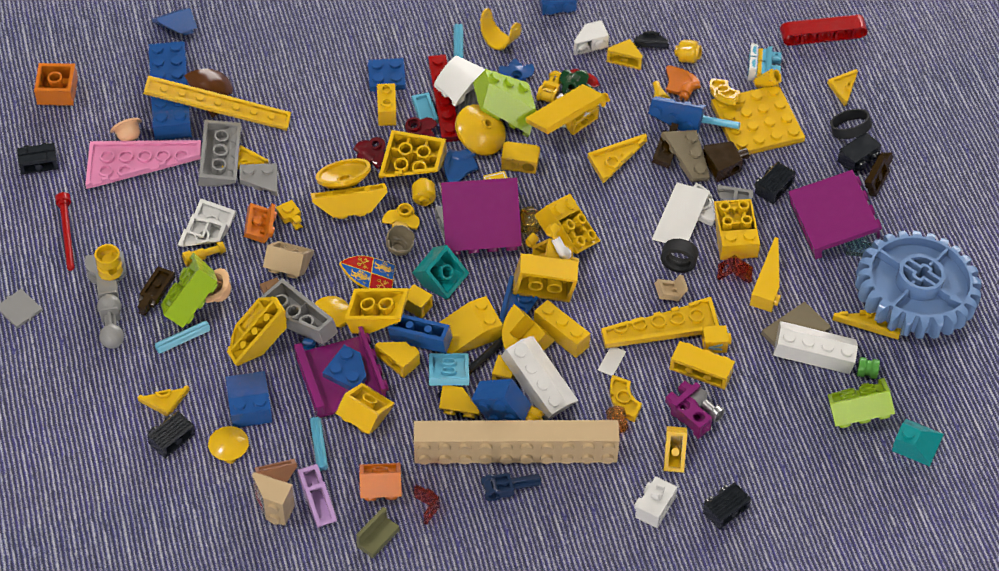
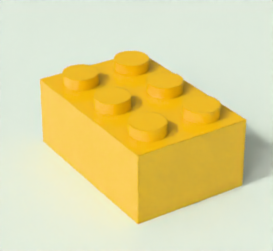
M521 253L514 273L513 294L570 302L578 281V262L569 259Z

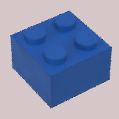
M512 379L479 381L471 399L488 421L525 420L532 405Z

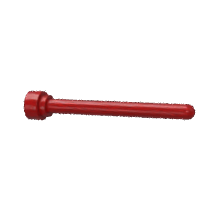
M60 192L56 194L55 202L61 212L67 269L72 271L75 266L68 214L71 198L69 193Z

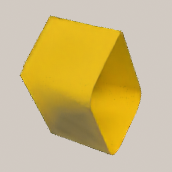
M504 142L501 170L536 174L541 148L532 144Z

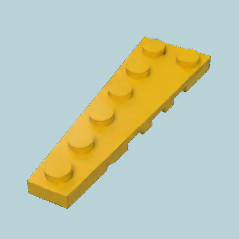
M707 297L690 302L684 307L679 308L676 306L671 308L670 311L653 313V316L646 318L638 317L631 321L601 328V334L605 348L702 335L703 326L720 325L712 298Z

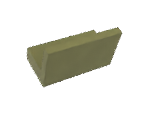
M382 507L356 534L357 548L372 559L400 531V526L387 518V509L385 507Z

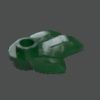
M568 69L563 70L560 75V82L563 85L562 94L565 95L572 91L569 89H575L582 84L593 89L591 85L586 84L589 77L587 71L578 70L572 73Z

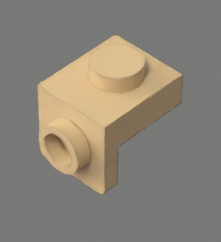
M679 275L674 281L658 279L654 283L659 299L679 301L688 291L683 275Z

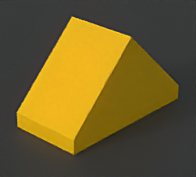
M631 39L608 47L606 62L641 70L643 55Z

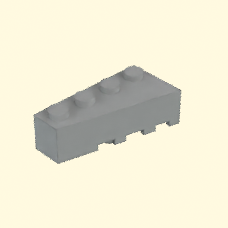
M283 278L261 296H274L278 298L286 311L287 329L323 345L338 333L334 319Z

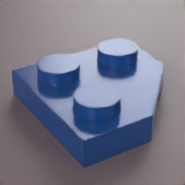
M346 345L342 346L322 372L324 378L349 391L361 383L364 384L367 380L361 353Z

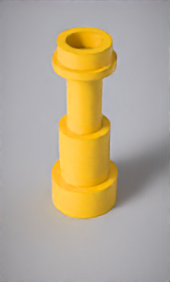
M223 241L216 242V246L207 249L201 248L191 252L190 250L182 252V258L185 266L189 267L192 262L190 257L193 253L204 260L207 256L216 253L222 255L226 252Z

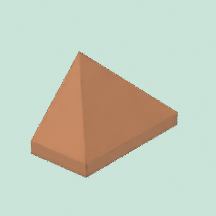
M295 459L255 467V472L287 483L296 470L297 463Z

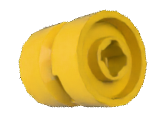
M112 244L98 247L95 250L94 256L99 277L107 281L119 278L123 272L119 249Z

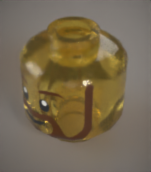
M530 206L520 210L521 233L529 236L532 233L537 234L542 229L534 216L539 210Z

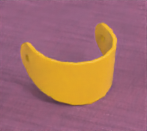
M486 8L482 12L480 20L481 33L487 45L492 49H505L521 35L520 23L516 22L512 25L508 36L497 27L491 9Z

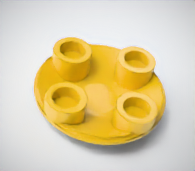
M326 296L314 303L334 319L336 327L341 328L346 325L345 315L349 305L344 299L337 296Z
M225 426L217 429L212 433L208 441L210 453L215 458L228 464L234 463L236 459L243 456L249 447L247 434L242 429L234 426Z

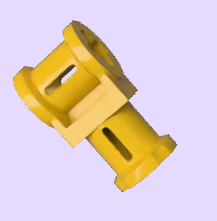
M550 72L549 80H544L538 89L537 101L543 100L549 103L555 101L559 95L561 84L560 72Z

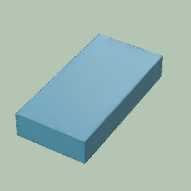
M429 92L411 96L417 117L419 119L429 117L438 123V116Z

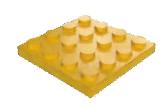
M779 84L777 86L742 92L736 105L711 99V107L717 118L741 123L740 129L721 126L727 140L733 142L737 150L747 148L750 155L805 141V136Z

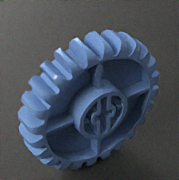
M914 230L912 236H909L905 231H898L897 238L893 234H887L884 236L883 241L875 240L871 248H867L864 251L856 270L855 287L859 290V300L865 303V311L870 314L876 313L874 320L877 323L886 321L888 323L887 329L890 331L900 328L902 336L907 337L910 332H914L917 339H923L925 333H928L931 338L936 339L939 338L940 332L944 335H951L954 329L963 328L966 322L974 316L981 299L980 289L982 284L981 280L977 277L979 271L975 266H970L972 259L969 256H960L962 249L959 246L949 247V240L945 238L937 241L935 240V234L932 233L922 237L920 231Z

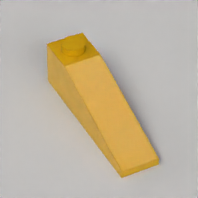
M777 237L773 240L750 300V306L771 313L774 305L778 306L781 295H778L780 285L779 241Z

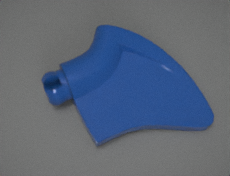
M467 148L460 151L449 149L444 161V173L447 182L462 181L468 174L479 170L473 158L477 154Z

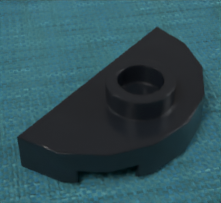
M644 31L643 34L638 37L636 36L633 42L636 47L669 48L667 38H664L656 31Z

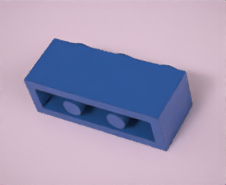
M405 314L402 315L400 322L388 326L391 341L407 342L411 346L444 354L447 353L452 340L450 325Z

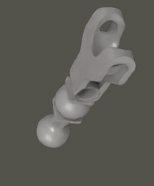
M119 251L123 267L122 275L111 281L99 277L94 255L85 256L88 279L97 285L99 298L97 310L100 314L101 322H105V326L100 331L99 339L103 346L110 349L119 347L124 340V332L116 322L121 319L120 311L122 307L119 299L118 283L127 273L123 251Z

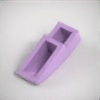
M318 464L299 469L297 475L317 528L336 522L337 518Z

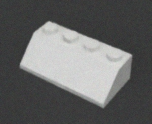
M780 321L773 356L850 374L856 361L858 344L856 339Z
M534 336L521 339L507 348L502 354L501 358L533 404L545 413L543 416L545 420H550L578 402V399Z

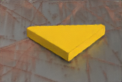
M857 69L828 79L827 84L843 106H847L857 77Z
M242 145L239 146L237 169H240V165L269 163L268 159Z
M184 386L181 389H167L157 391L151 395H139L137 398L144 405L168 416L180 404L190 389L189 386Z

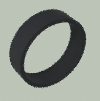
M850 109L834 116L830 121V126L834 137L852 139L868 132L872 127V122L868 111L864 109ZM850 120H865L860 125L852 128H837L840 124Z

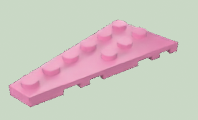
M201 140L90 141L86 189L201 159Z

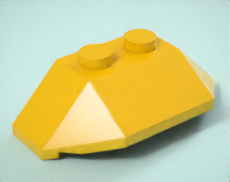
M385 183L310 194L312 203L333 218L345 219L350 215L365 216L367 213H371L387 194V187Z
M277 297L258 298L236 323L231 336L230 346L227 349V353L236 366L264 355L287 328L286 311Z

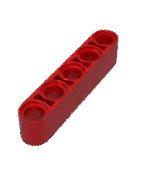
M862 15L785 22L780 26L783 42L788 46L857 39L866 36L868 33Z

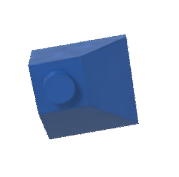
M183 8L151 19L153 23L177 34L183 33V36L194 33L193 29L197 28L191 8Z

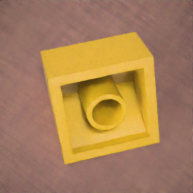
M361 383L344 394L336 414L345 422L358 427L361 432L370 434L380 426L395 403Z

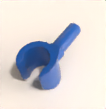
M307 337L303 339L304 349L310 350L315 348V340Z

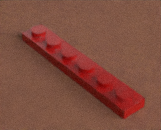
M446 54L428 56L441 138L446 139V142L460 141L455 128L457 117L455 106L452 105V100L449 97H444L434 87L437 77L447 65Z

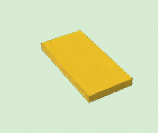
M582 84L525 118L526 123L549 134L605 101V96Z

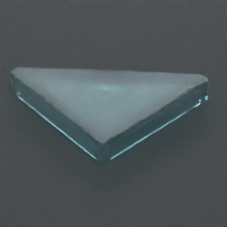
M865 236L846 242V255L862 257L864 251L867 248H871V242Z

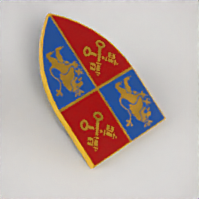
M353 256L339 263L344 273L363 288H392L395 264L370 256Z

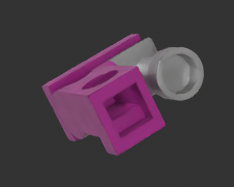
M684 381L678 387V392L681 395L677 396L674 392H670L665 398V403L671 408L670 414L686 424L693 431V435L700 439L711 429L712 421L718 422L723 417L725 410L720 406L714 407L707 400V392L700 388L701 385L697 382L692 385Z

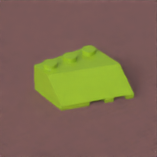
M485 69L473 82L480 110L497 120H505L509 123V127L512 129L517 127L523 131L522 134L529 137L532 126L526 123L525 118L536 112L529 83Z
M195 253L190 257L192 262L189 267L182 269L179 283L175 282L161 303L163 315L182 328L186 324L191 323L195 316V311L203 307L209 293L212 294L218 286L214 270Z
M884 378L878 379L877 384H869L868 382L861 384L857 390L847 388L827 395L835 427L846 428L851 426V423L859 422L864 424L870 422L873 418L887 419L892 414H895L891 393Z

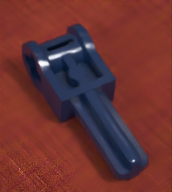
M510 473L488 474L483 476L480 482L486 492L484 495L485 500L495 501L500 498L513 496L516 489L540 486L541 476L533 474L511 478Z

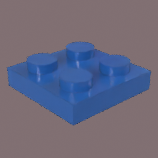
M404 58L368 60L370 91H377V84L395 83V90H406Z

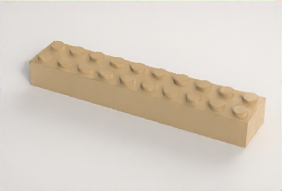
M414 421V463L426 465L429 463L590 464L603 462L610 464L618 460L620 441L619 421Z

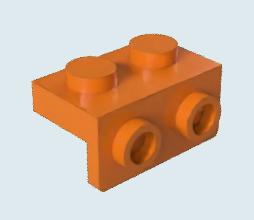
M253 203L249 204L244 237L264 244L269 237L272 238L275 231L273 223L277 216V212H275L276 204L272 203L269 208Z

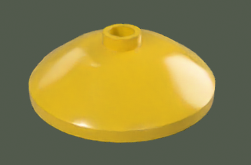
M479 104L464 107L456 117L455 128L462 144L473 153L489 156L497 153L503 147L506 131L502 120H497L481 111Z
M358 158L337 161L320 169L316 174V181L319 185L330 189L352 188L368 176L371 166L367 160Z

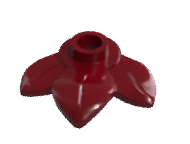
M411 117L406 121L405 129L407 133L435 137L432 129L436 127L437 122L429 117L423 119Z
M373 137L370 140L358 142L353 150L358 153V159L367 160L369 163L372 162L377 169H380L385 155L386 144L382 138Z

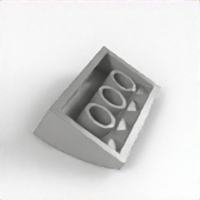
M204 119L198 186H224L236 183L241 123Z

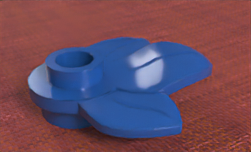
M514 58L508 67L499 66V73L526 81L527 78L534 74V64L523 66Z

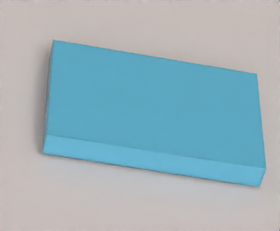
M430 353L429 386L469 385L468 353Z

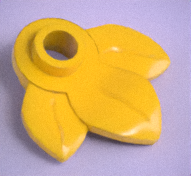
M401 203L397 209L389 210L385 213L382 223L391 224L392 227L403 225L410 229H417L420 220L409 203Z

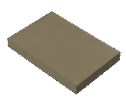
M803 302L763 329L761 335L775 347L780 321L823 332H829L831 326L806 302Z

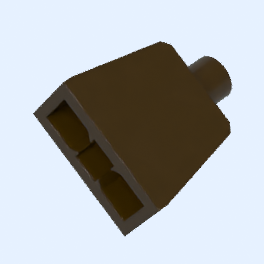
M731 141L708 144L703 147L706 165L716 183L739 173L742 170L743 160L749 158L747 148L737 150L735 144Z

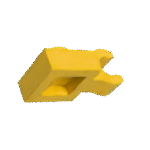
M293 200L275 207L277 214L284 224L290 222L295 230L303 228L300 223L302 221L300 218L301 211Z

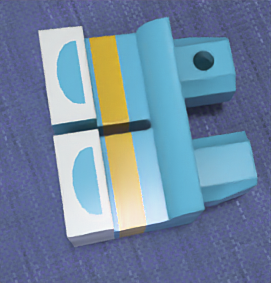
M751 44L747 81H754V78L770 69H777L781 72V66L771 64H781L782 53L772 52V46L762 49L758 48V44Z

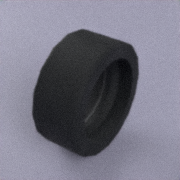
M680 238L671 239L664 244L660 259L667 269L678 273H686L695 268L699 252L697 247L688 240ZM671 253H680L687 256L688 258H677L673 256Z

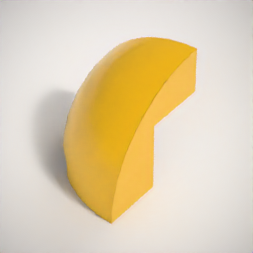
M514 304L509 310L502 328V341L505 350L521 339L534 336L543 351L547 349L555 339L527 313Z

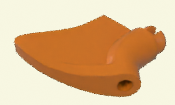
M674 66L666 67L669 80L666 92L679 95L681 101L682 99L687 101L693 91L701 88L700 81L692 73Z

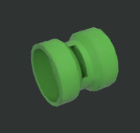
M859 357L857 376H869L872 379H877L880 360H867L865 357Z

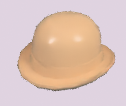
M140 118L125 119L114 125L110 133L115 132L120 141L136 140L140 135L139 123L142 120Z
M219 268L214 270L218 286L212 294L209 293L205 298L206 303L221 302L230 295L231 283L229 282V274L225 269Z

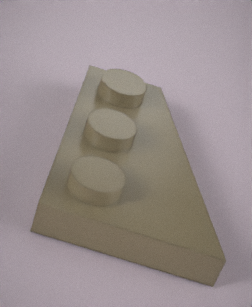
M697 130L662 132L660 136L669 144V150L680 161L679 165L690 182L708 181L710 175Z

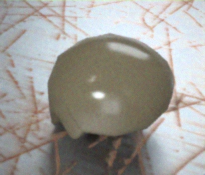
M396 225L387 233L386 248L394 255H407L412 251L415 235L410 228Z

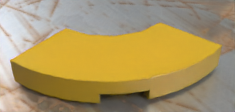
M713 78L710 80V93L715 99L726 104L736 105L741 97L739 90L730 88L728 80Z
M612 375L609 390L611 401L622 416L635 422L642 408V403L637 401L631 394V381Z

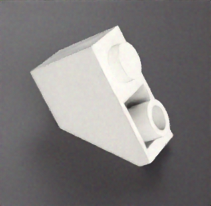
M602 20L584 25L574 40V55L585 54L608 47L609 34Z

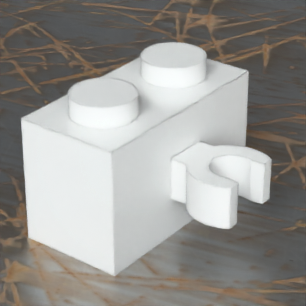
M655 476L652 483H647L644 489V496L637 499L634 508L636 509L635 518L658 528L676 498L677 486Z

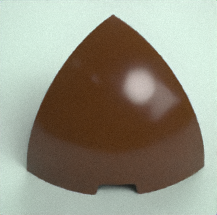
M198 69L184 75L192 87L227 96L233 92L231 81L220 71ZM208 111L212 118L218 114Z

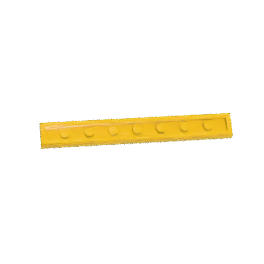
M149 75L143 93L285 131L288 129L291 112Z

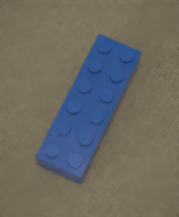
M185 41L148 44L150 76L188 85V81L184 77L188 73ZM151 96L155 141L192 137L190 106Z

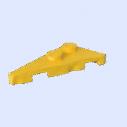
M645 133L588 153L587 158L602 183L606 182L647 142V135Z
M865 310L848 314V311H840L839 313H834L832 319L836 322L897 340L901 333L900 328H896L894 331L888 330V323L886 321L877 323L874 320L876 313L870 314Z

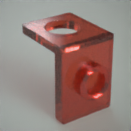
M734 255L718 264L717 279L721 280L734 273L747 283L752 282L753 267ZM729 264L728 269L723 273V268Z
M416 484L414 486V497L429 505L423 514L424 524L427 525L440 508V497L432 490L425 489Z

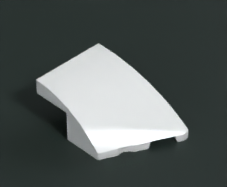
M455 56L443 68L434 83V87L444 97H449L452 100V105L456 107L465 100V95L474 89L473 82L485 69L459 56Z
M200 199L195 213L192 214L187 228L182 233L178 246L221 242L234 220L236 211Z

